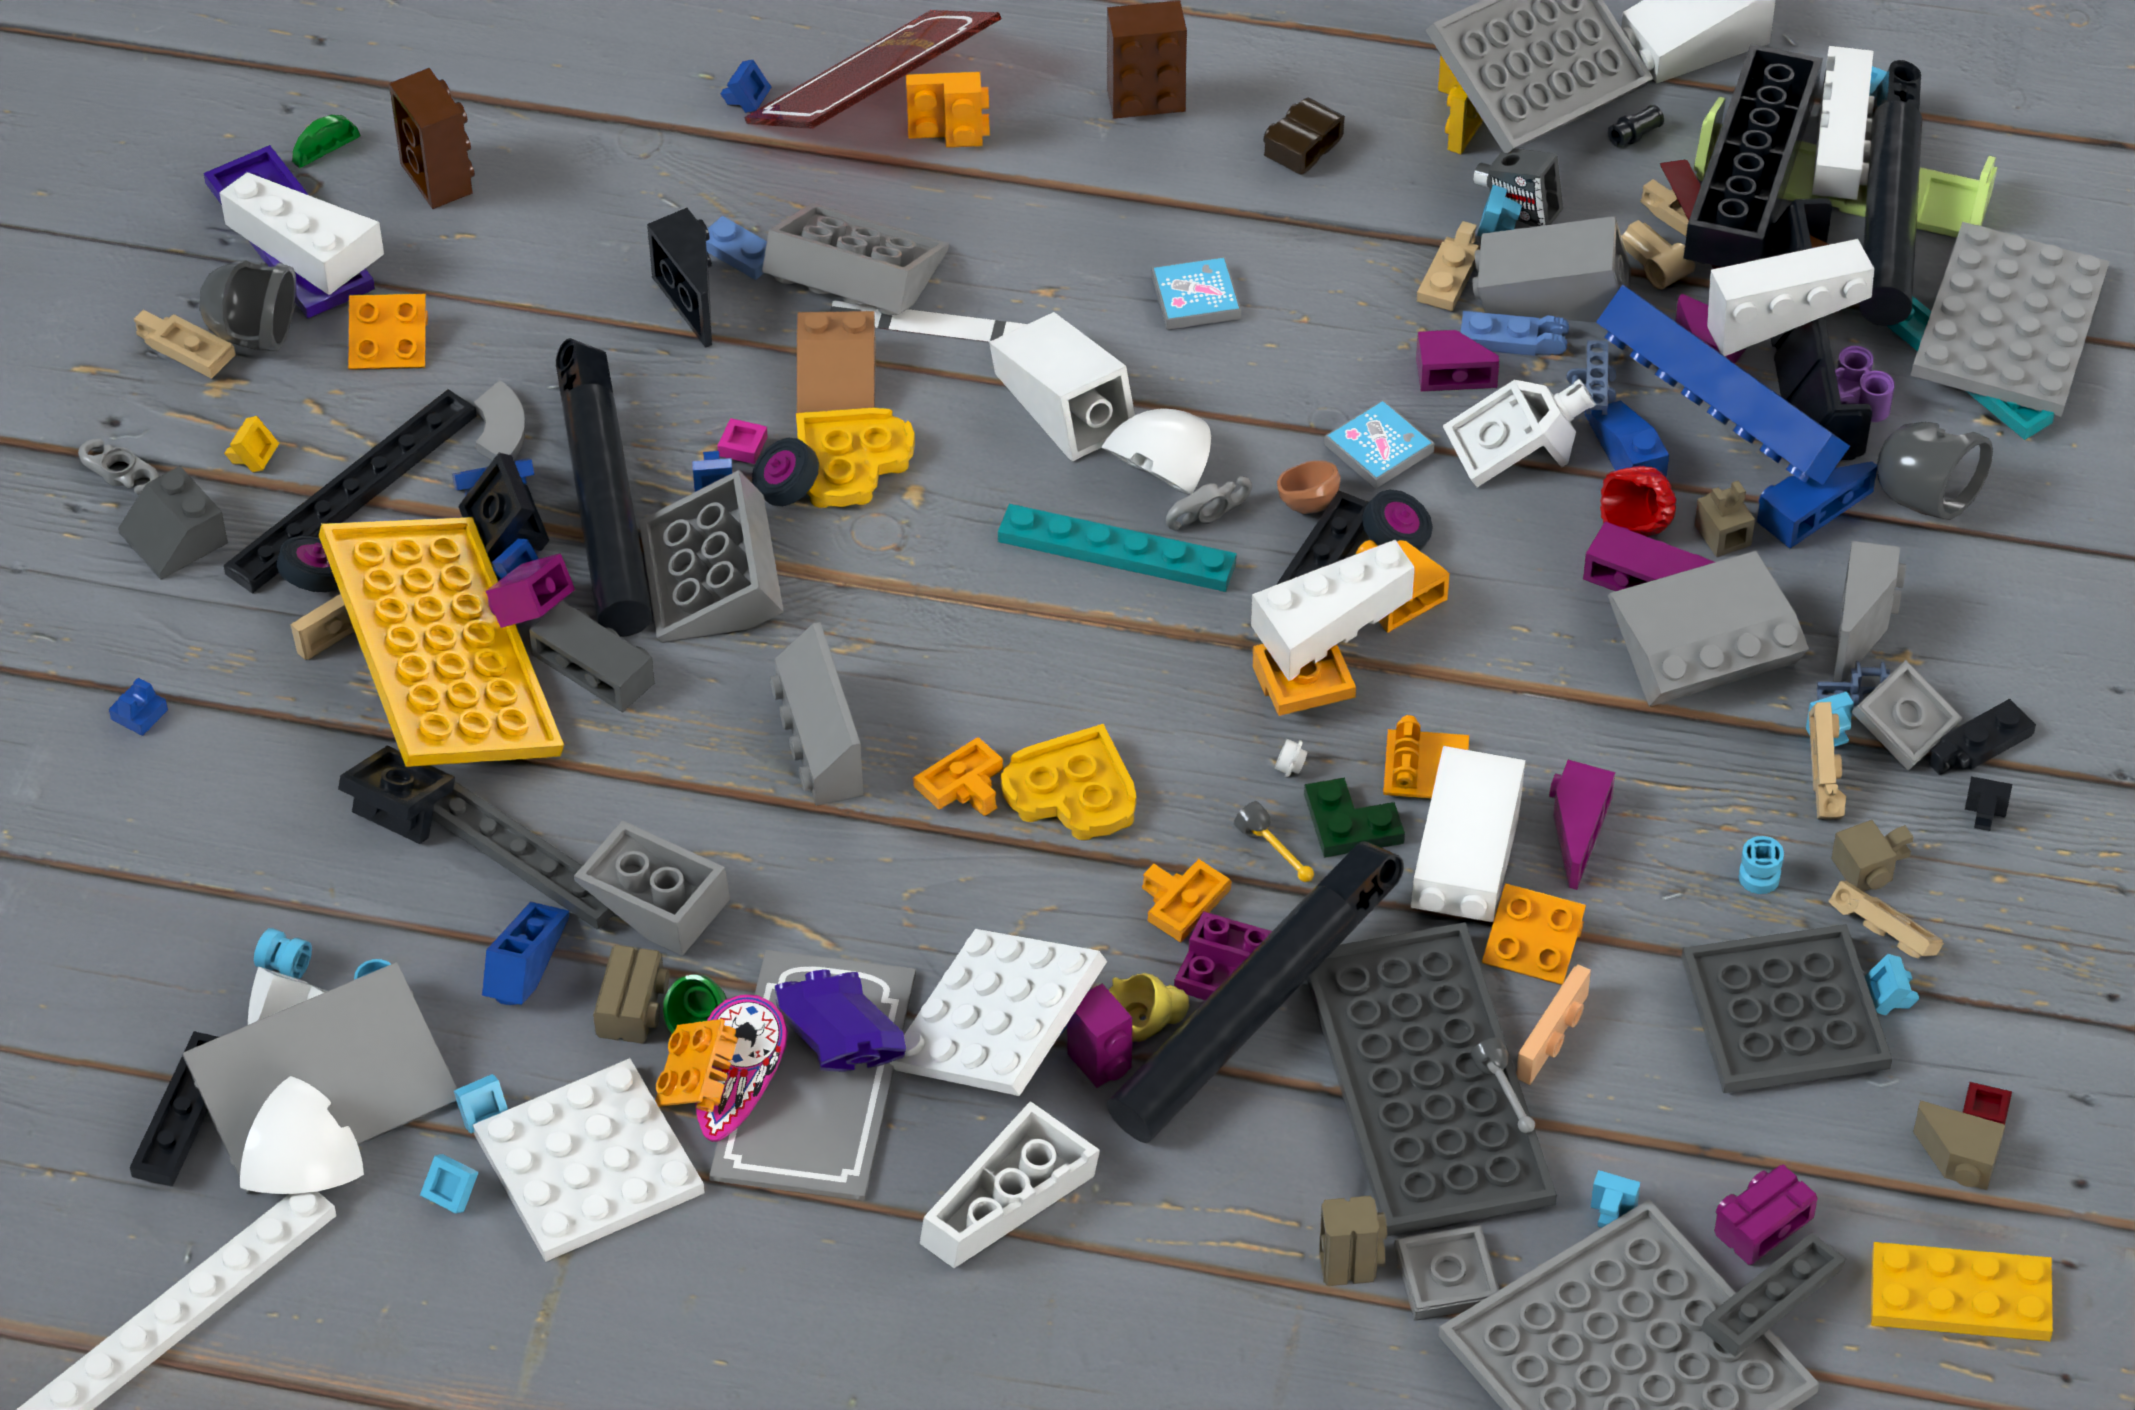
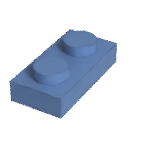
M721 216L707 228L710 239L706 241L708 253L754 280H757L764 274L762 268L767 241L724 216Z

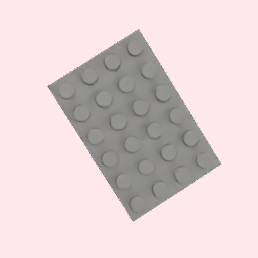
M1481 0L1434 22L1425 30L1505 153L1519 149L1647 85L1654 79L1603 0Z
M1962 222L1910 376L1997 398L2005 402L2017 403V405L2034 410L2054 412V415L2062 417L2110 261L2062 249L2055 245L2032 241L2017 235L1991 230L1980 225Z

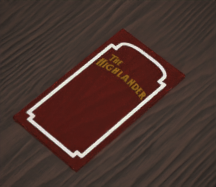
M930 10L764 105L757 111L745 116V121L747 124L813 129L1002 19L1000 13Z

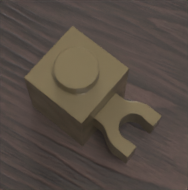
M1739 480L1732 482L1731 488L1722 491L1719 487L1714 488L1711 493L1697 500L1694 525L1716 557L1752 545L1755 518L1743 502L1746 490Z
M1869 820L1835 834L1831 859L1845 880L1863 892L1869 889H1880L1893 880L1896 860L1910 857L1911 851L1906 844L1913 842L1914 837L1906 825L1896 828L1886 836H1883L1874 821Z

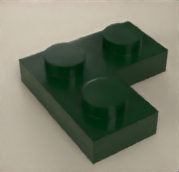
M1345 777L1304 785V796L1324 858L1348 854L1358 843L1364 841L1380 848L1404 844L1405 832L1395 802L1354 809Z

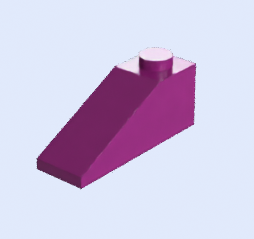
M1568 759L1562 775L1555 773L1549 797L1555 798L1553 816L1569 888L1577 890L1613 798L1616 772Z

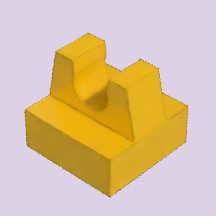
M258 416L248 417L230 443L231 447L227 448L224 454L232 464H245L251 472L262 471L278 447L279 442Z

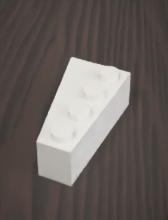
M1829 46L1820 101L1812 195L1857 200L1859 185H1867L1874 96H1869L1873 51Z
M248 172L220 192L225 225L281 263L293 267L297 274L328 295L332 294L384 255L380 223L365 216Z
M1854 239L1713 269L1710 274L1707 327L1720 353L1727 356L1871 298L1874 267L1859 240Z
M1396 540L1387 542L1252 594L1251 626L1288 681L1300 674V669L1311 661L1316 664L1327 656V650L1341 641L1347 643L1357 636L1360 628L1368 623L1375 624L1411 600L1413 596L1414 565Z
M1030 1101L924 1216L919 1244L951 1267L956 1268L1093 1178L1100 1150Z

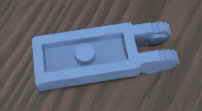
M1463 311L1461 333L1492 352L1532 356L1536 354H1554L1555 356L1563 354L1567 349L1568 342L1565 339V335H1568L1569 322H1567V319H1563V317L1547 315L1539 320V318Z

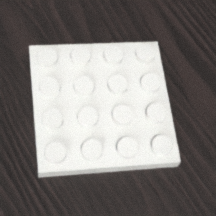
M975 929L904 1034L906 1045L905 1057L892 1061L890 1064L894 1066L896 1071L1020 1096L1107 961L1098 950Z
M630 1058L473 1124L476 1139L545 1262L705 1193L703 1181Z

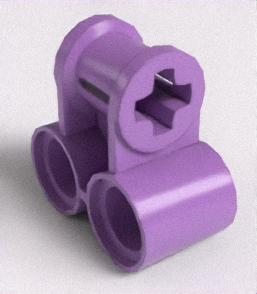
M1848 346L1841 350L1837 369H1835L1841 404H1869L1872 409L1871 422L1883 421L1890 414L1894 380L1885 372L1872 371L1873 355L1869 350L1861 346Z

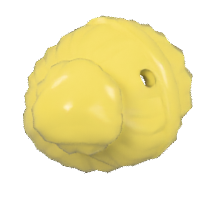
M1142 973L1132 975L1129 979H1119L1116 977L1112 979L1113 986L1109 991L1132 1016V1042L1145 1041L1147 1038L1160 1032L1167 1023L1176 1024L1180 1022L1189 1010L1188 995L1175 986H1165L1153 974ZM1141 1017H1146L1145 1020H1140Z

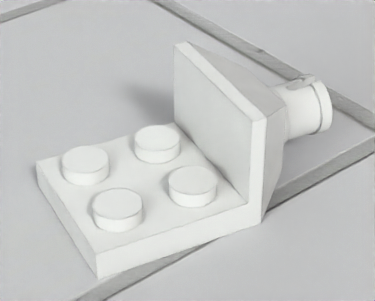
M1580 379L1555 395L1544 385L1513 380L1444 424L1443 428L1469 478L1476 487H1479L1542 446L1547 449L1561 468L1567 465L1576 434L1570 421L1596 404Z

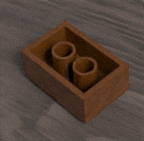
M1180 0L1107 7V91L1113 119L1186 112L1187 28Z
M427 68L389 83L400 164L430 207L435 209L473 194L471 178L475 176L467 153V151L471 150V143L464 129V124L468 122L467 114L463 105L460 102L455 103L451 98L446 82L443 79L438 80L432 70Z

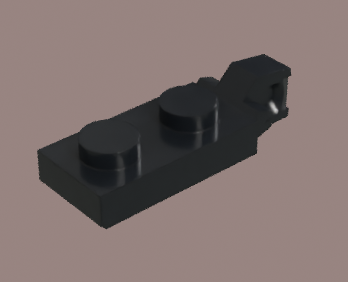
M2008 699L1942 737L1939 745L1931 751L1932 757L1929 765L1939 775L1959 764L1963 768L1968 767L1972 770L2031 737L2035 732L2036 724L2011 699Z

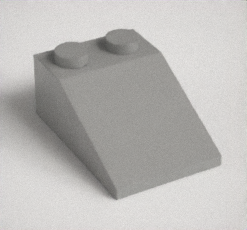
M1859 541L1851 542L1842 598L1833 682H1844L1851 673V668H1855L1856 661L1861 662L1888 630L1890 614L1899 613L1901 591L1895 590V587L1903 588L1906 564L1899 563L1900 547Z
M623 820L574 875L576 883L646 939L681 956L686 953L730 900L725 867Z

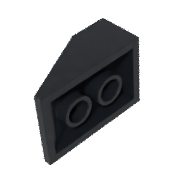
M687 207L647 224L651 272L654 281L706 348L712 345L708 269L712 266L706 244L710 236L702 219L697 220Z

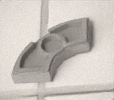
M499 380L474 401L476 413L485 422L484 432L476 441L477 452L492 461L499 452L512 455L513 460H515L525 440L524 410L513 390Z

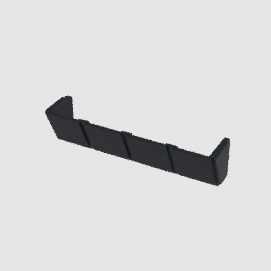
M1827 198L1793 200L1773 225L1763 259L1812 249L1810 236L1827 243L1832 213L1831 200ZM1825 316L1770 338L1772 347H1776L1777 351L1774 355L1781 397L1850 445L1841 460H1853L1864 455L1867 449L1872 409L1869 404H1841Z

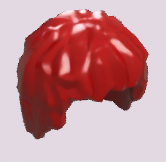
M1636 466L1610 472L1603 480L1602 497L1600 500L1603 524L1608 522L1650 537L1664 531L1674 519L1677 502L1675 493L1671 489V484L1667 478L1656 468Z

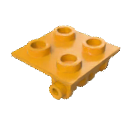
M426 294L349 295L348 369L425 368L426 325H428Z
M1412 715L1403 716L1396 724V730L1388 729L1383 795L1432 798L1443 746L1468 750L1469 735L1420 732L1421 725L1417 722L1416 717Z
M1505 883L1482 963L1563 985L1577 937H1580L1584 925L1582 919L1586 905Z
M723 1019L677 1025L668 1042L669 1054L664 1071L660 1074L656 1083L657 1095L655 1102L658 1107L697 1102L696 1108L699 1110L713 1112L714 1106L720 1104L724 1084L717 1081H726L727 1074L712 1068V1066L721 1069L730 1068L731 1063L729 1061L732 1060L738 1038L735 1037V1028L724 1025L725 1020Z

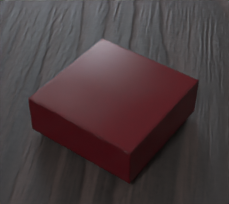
M1969 1082L1963 1113L2005 1125L2012 1091Z

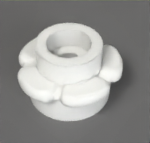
M1286 739L1280 751L1274 769L1285 773L1284 777H1289L1291 772L1299 774L1303 767L1308 751L1301 749L1303 741L1300 739L1298 743Z

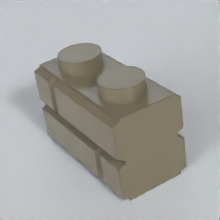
M620 945L612 947L593 1014L595 1032L599 1038L613 1040L622 1038L627 1042L643 1044L647 1039L649 1028H657L660 1018V1003H657V998L659 994L667 993L670 978L669 969L663 968L662 954L659 951L642 948L635 950L634 947Z
M1371 1196L1351 1197L1350 1201H1346L1345 1198L1327 1199L1321 1205L1319 1258L1323 1283L1327 1286L1347 1285L1350 1280L1353 1284L1374 1282L1377 1264H1385L1383 1239H1387L1386 1217L1384 1212L1377 1213L1375 1199Z

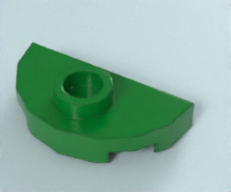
M331 114L313 121L298 137L293 149L292 162L298 168H301L361 136L359 130L343 115Z

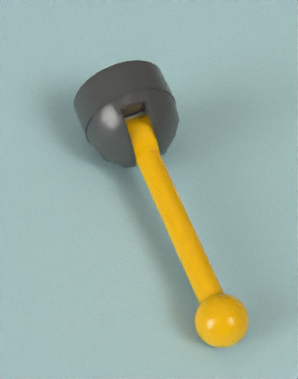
M1259 802L1249 803L1237 814L1234 825L1243 834L1250 838L1263 836L1297 870L1298 878L1302 882H1309L1313 879V869L1309 866H1303L1268 830L1270 816Z

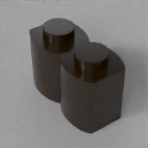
M1307 97L1298 104H1293L1287 111L1285 118H1282L1276 124H1271L1267 128L1263 137V142L1265 143L1264 156L1302 175L1309 171L1322 155L1328 153L1341 140L1344 134L1345 116Z

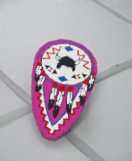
M739 995L727 999L712 1011L707 1020H725L724 1025L735 1028V1037L738 1038L732 1060L729 1061L731 1063L730 1068L721 1069L712 1066V1068L727 1074L726 1081H717L724 1084L720 1104L714 1106L713 1112H705L696 1108L697 1119L702 1133L711 1142H718L735 1131L749 1116L775 1074L786 1048L788 1030L784 1016L771 1001L758 995Z

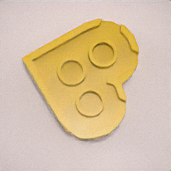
M861 408L796 413L797 437L814 450L819 461L818 475L813 486L807 492L811 503L815 507L865 505L873 498V491L877 487L879 475L891 472L902 473L909 467V460L914 453L915 433L908 420L905 423L902 419L893 416L890 409Z
M1104 724L1025 747L1012 754L1011 762L1001 773L1003 798L1013 810L1018 812L1020 819L1023 821L1035 822L1043 818L1058 817L1078 840H1089L1092 837L1111 835L1123 828L1130 827L1134 822L1137 796L1134 782Z

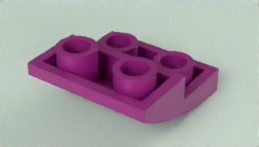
M1203 911L1189 939V951L1174 979V986L1183 990L1189 996L1206 1000L1272 931Z

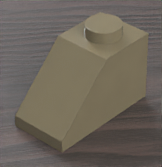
M1920 1100L1913 1133L1944 1178L1957 1181L1963 1186L1988 1189L2000 1151L2005 1125Z

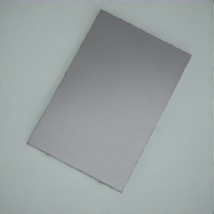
M397 962L183 1052L185 1062L195 1081L194 1085L198 1088L228 1152L230 1163L234 1165L239 1178L242 1156L253 1122L270 1094L290 1076L310 1084L330 1100L331 1104L327 1110L341 1128L350 1127L358 1145L457 1102L454 1090L457 1087L450 1075L449 1067L441 1056L413 997V991L410 990Z

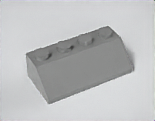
M821 622L814 623L775 658L776 675L770 676V684L774 699H782L784 705L779 707L784 730L791 729L793 736L789 737L794 761L800 759L802 761L803 767H799V774L803 790H811L815 805L817 806L862 796L863 777L861 743Z

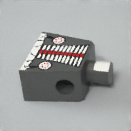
M1514 149L1509 153H1505L1502 150L1492 165L1479 163L1475 169L1473 179L1476 185L1488 187L1490 191L1493 185L1507 189L1505 197L1522 205L1518 218L1520 222L1532 227L1551 225L1563 210L1558 156L1556 153Z

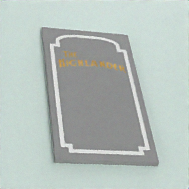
M765 950L754 995L771 1001L777 1007L774 988L777 984L789 981H806V973L822 969L830 970L831 977L847 972H858L859 978H861L863 994L903 1031L916 969ZM786 1024L788 1030L787 1043L777 1070L749 1116L735 1131L721 1141H718L709 1175L710 1181L865 1201L894 1074V1066L887 1063L878 1067L867 1068V1063L854 1064L855 1070L822 1071L820 1070L818 1054Z

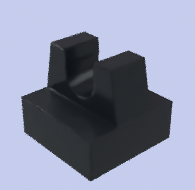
M1971 776L1965 810L1977 812L1974 828L1991 831L1994 816L2006 818L2013 784Z

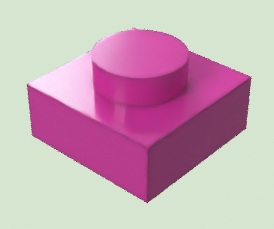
M730 418L717 445L719 456L755 464L768 437L767 426Z

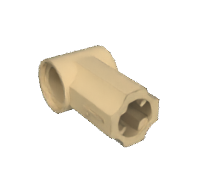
M1639 220L1633 222L1621 236L1625 250L1644 266L1648 280L1657 289H1664L1694 272L1695 262L1683 259L1685 245L1681 243L1669 244L1646 223H1642Z

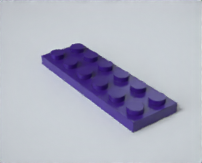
M271 145L203 173L205 184L221 205L220 192L247 172L308 195ZM250 242L263 261L268 264V267H274L277 263H281ZM366 268L330 295L295 272V303L307 319L349 301V295H363L375 290L374 279Z

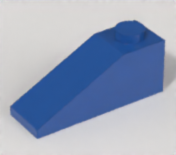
M1621 400L1608 403L1607 415H1602V410H1591V414H1586L1585 410L1584 415L1615 471L1636 466L1656 468L1667 478L1669 454L1653 426Z
M1870 461L1835 468L1823 485L1811 477L1806 482H1803L1796 476H1789L1777 485L1767 487L1762 492L1758 501L1757 523L1791 549L1873 493L1877 464Z
M530 902L487 948L482 996L495 998L497 1002L504 1005H522L537 988L568 922L570 911Z

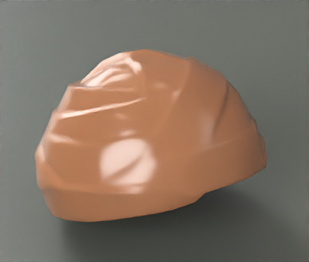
M1307 461L1287 469L1279 476L1277 480L1279 496L1293 511L1301 514L1317 513L1326 509L1336 496L1340 488L1341 476L1337 467L1330 462Z

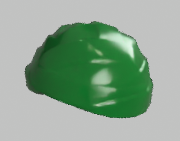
M699 974L680 977L669 988L663 1002L665 1023L670 1032L673 1033L677 1025L707 1021L712 1011L727 1000V997L720 986L710 977Z

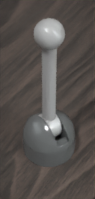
M1495 1037L1480 1042L1470 1053L1476 1067L1484 1074L1496 1075L1519 1119V1130L1523 1133L1532 1132L1535 1128V1121L1526 1115L1503 1072L1508 1064L1509 1057L1502 1040Z

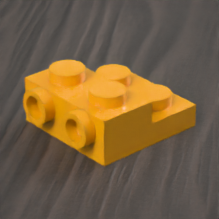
M980 72L906 75L909 139L945 137L946 148L983 146L982 136H990L989 114H982V109H989L988 87H981Z
M1264 644L1253 646L1252 667L1264 695L1270 696L1278 716L1356 698V685L1337 644L1327 650V656L1316 664L1311 661L1302 667L1300 674L1288 681Z

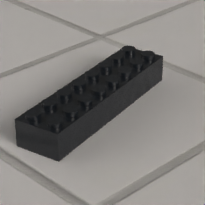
M1750 44L1688 222L1683 259L1720 267L1763 259L1818 94L1823 58Z

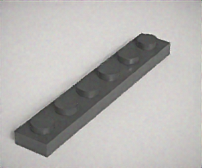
M456 781L454 782L453 791L434 804L433 820L597 930L615 914L575 882L574 875L582 867L581 864Z

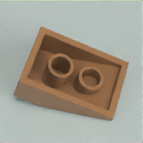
M874 311L798 312L797 413L875 408L876 335Z

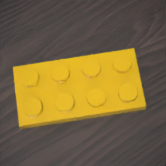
M1874 1242L1871 1268V1326L2050 1342L2053 1332L2052 1257Z

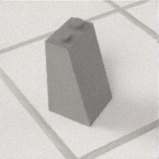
M1615 216L1484 233L1481 236V248L1475 251L1478 277H1473V292L1476 300L1481 299L1485 313L1543 318L1549 315L1563 317L1565 320L1596 322L1622 284L1630 289L1631 267Z

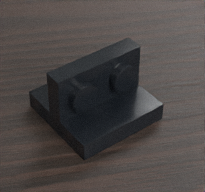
M499 452L458 506L463 518H473L491 565H493L492 562L503 553L507 546L513 544L517 539H528L533 549L542 551L550 541L529 488L523 484L512 455Z
M387 745L341 774L338 790L354 797L353 813L421 844L430 835L434 804L453 791L455 777L431 765L406 767L400 751Z

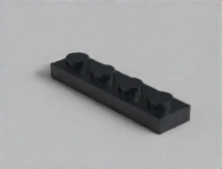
M1338 491L1276 585L1345 559L1364 530L1362 518L1365 507L1369 502Z
M194 1031L184 1052L219 1037ZM183 1055L129 1167L133 1178L173 1187L208 1112L198 1088L194 1085L195 1081Z

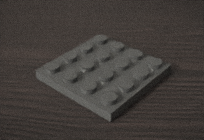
M1847 924L1683 947L1681 959L1723 1093L1891 1069L1892 1056Z

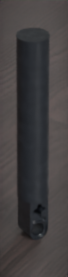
M1905 60L1893 61L1877 92L1876 110L1872 115L1870 137L1871 147L1869 153L1863 249L1874 267L1872 297L1861 301L1859 308L1865 319L1882 326L1901 323L1908 318L1912 311L1922 138V115L1919 112L1921 72L1914 64Z
M568 338L561 344L558 350L556 370L597 622L605 628L613 629L620 637L631 636L643 631L650 624L652 613L607 354L601 349Z
M1369 842L1358 843L1107 1101L1108 1111L1114 1121L1134 1139L1143 1143H1149L1398 884L1404 870L1402 858Z

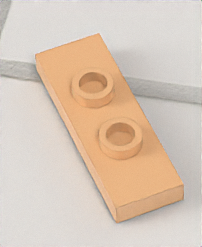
M1579 964L1574 966L1520 1049L1516 1071L1518 1080L1531 1085L1549 1056L1556 1057L1560 1051L1567 1027L1574 1028L1577 1025L1584 1009L1583 1003L1589 992L1590 969Z

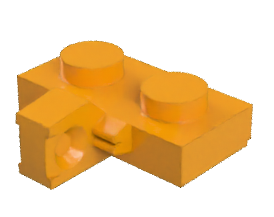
M977 737L914 776V788L938 810L957 799L962 804L969 801L975 810L986 816L997 809L996 792L991 788L992 781L990 778L1004 770L1003 758Z
M1200 859L1183 875L1176 873L1174 876L1153 864L1143 874L1142 889L1153 896V901L1156 903L1148 911L1147 921L1181 943L1196 927L1203 911L1210 913L1231 890L1232 881Z

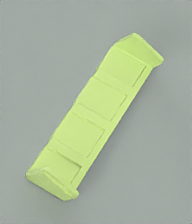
M1718 97L1702 124L1694 164V171H1697L1696 176L1701 181L1704 179L1722 127L1721 123L1726 98ZM1802 141L1783 199L1793 201L1795 199L1827 198L1831 200L1832 206L1838 207L1841 212L1865 217L1867 185H1859L1857 200L1812 195L1816 144ZM1988 157L1981 172L1980 180L1920 167L1916 229L1957 238L1962 222L1982 226L1996 177L1997 167H1994L1996 157Z

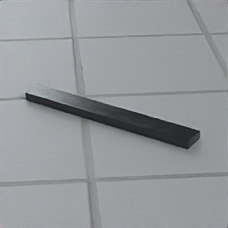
M447 389L224 564L225 575L253 594L279 573L277 560L284 542L298 536L319 538L321 524L343 523L477 417L476 407Z

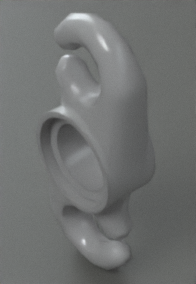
M101 439L86 441L80 446L78 451L82 465L103 477L108 484L113 486L124 485L126 488L131 489L134 487L136 479L149 478L152 481L159 477L154 467L136 457L128 448H113L112 445H105L102 454L88 455L90 450L103 447L104 442ZM117 462L129 464L122 471H112L109 469L112 464ZM146 484L135 486L134 492L139 495Z
M1238 477L1237 484L1242 487L1233 494L1231 493L1235 489L1236 484L1231 481L1221 487L1214 483L1201 486L1193 494L1176 502L1168 511L1166 516L1167 526L1172 530H1179L1181 523L1176 520L1184 513H1187L1182 520L1184 525H1190L1198 519L1203 523L1216 521L1224 513L1240 506L1251 493L1252 482L1247 477Z

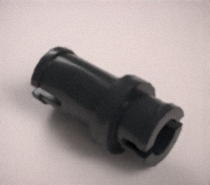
M1649 105L1634 115L1627 114L1617 120V124H1613L1608 128V137L1616 147H1623L1626 143L1634 144L1640 141L1643 134L1661 127L1664 124V115L1658 106Z

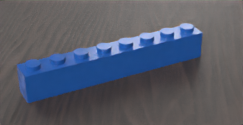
M1623 284L1596 321L1597 324L1608 331L1604 337L1621 350H1624L1626 345L1631 347L1633 351L1629 355L1646 368H1649L1653 363L1659 368L1655 373L1656 376L1672 387L1677 382L1682 384L1684 389L1681 391V394L1699 406L1703 401L1711 405L1707 413L1725 425L1729 420L1737 424L1733 429L1736 434L1751 444L1755 439H1758L1763 443L1759 449L1762 453L1777 463L1782 458L1787 460L1790 464L1786 470L1803 482H1806L1811 477L1823 485L1849 449L1850 445Z

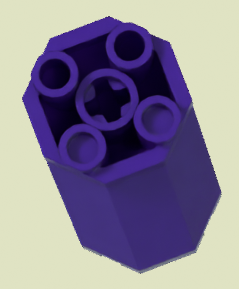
M822 969L806 973V981H789L775 985L777 1009L784 1016L785 1023L818 1054L820 1070L846 1072L855 1070L854 1064L867 1063V1068H871L905 1057L906 1045L903 1031L863 994L861 978H859L858 972H847L831 977L830 970Z

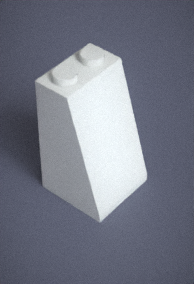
M1643 0L1623 12L1621 29L1657 84L1748 52L1750 44L1759 46L1770 44L1776 0Z
M1055 312L989 342L997 377L1071 461H1075L1100 449L1117 427L1135 416L1126 365Z
M1443 746L1414 874L1411 908L1494 922L1519 820L1525 760Z

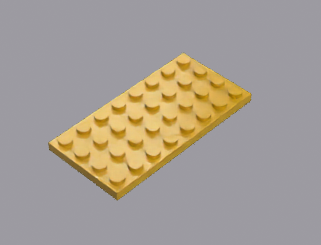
M472 517L321 524L319 532L320 541L406 767L561 757L564 743L516 624L500 628L496 616L490 610L486 590L496 584L498 580Z

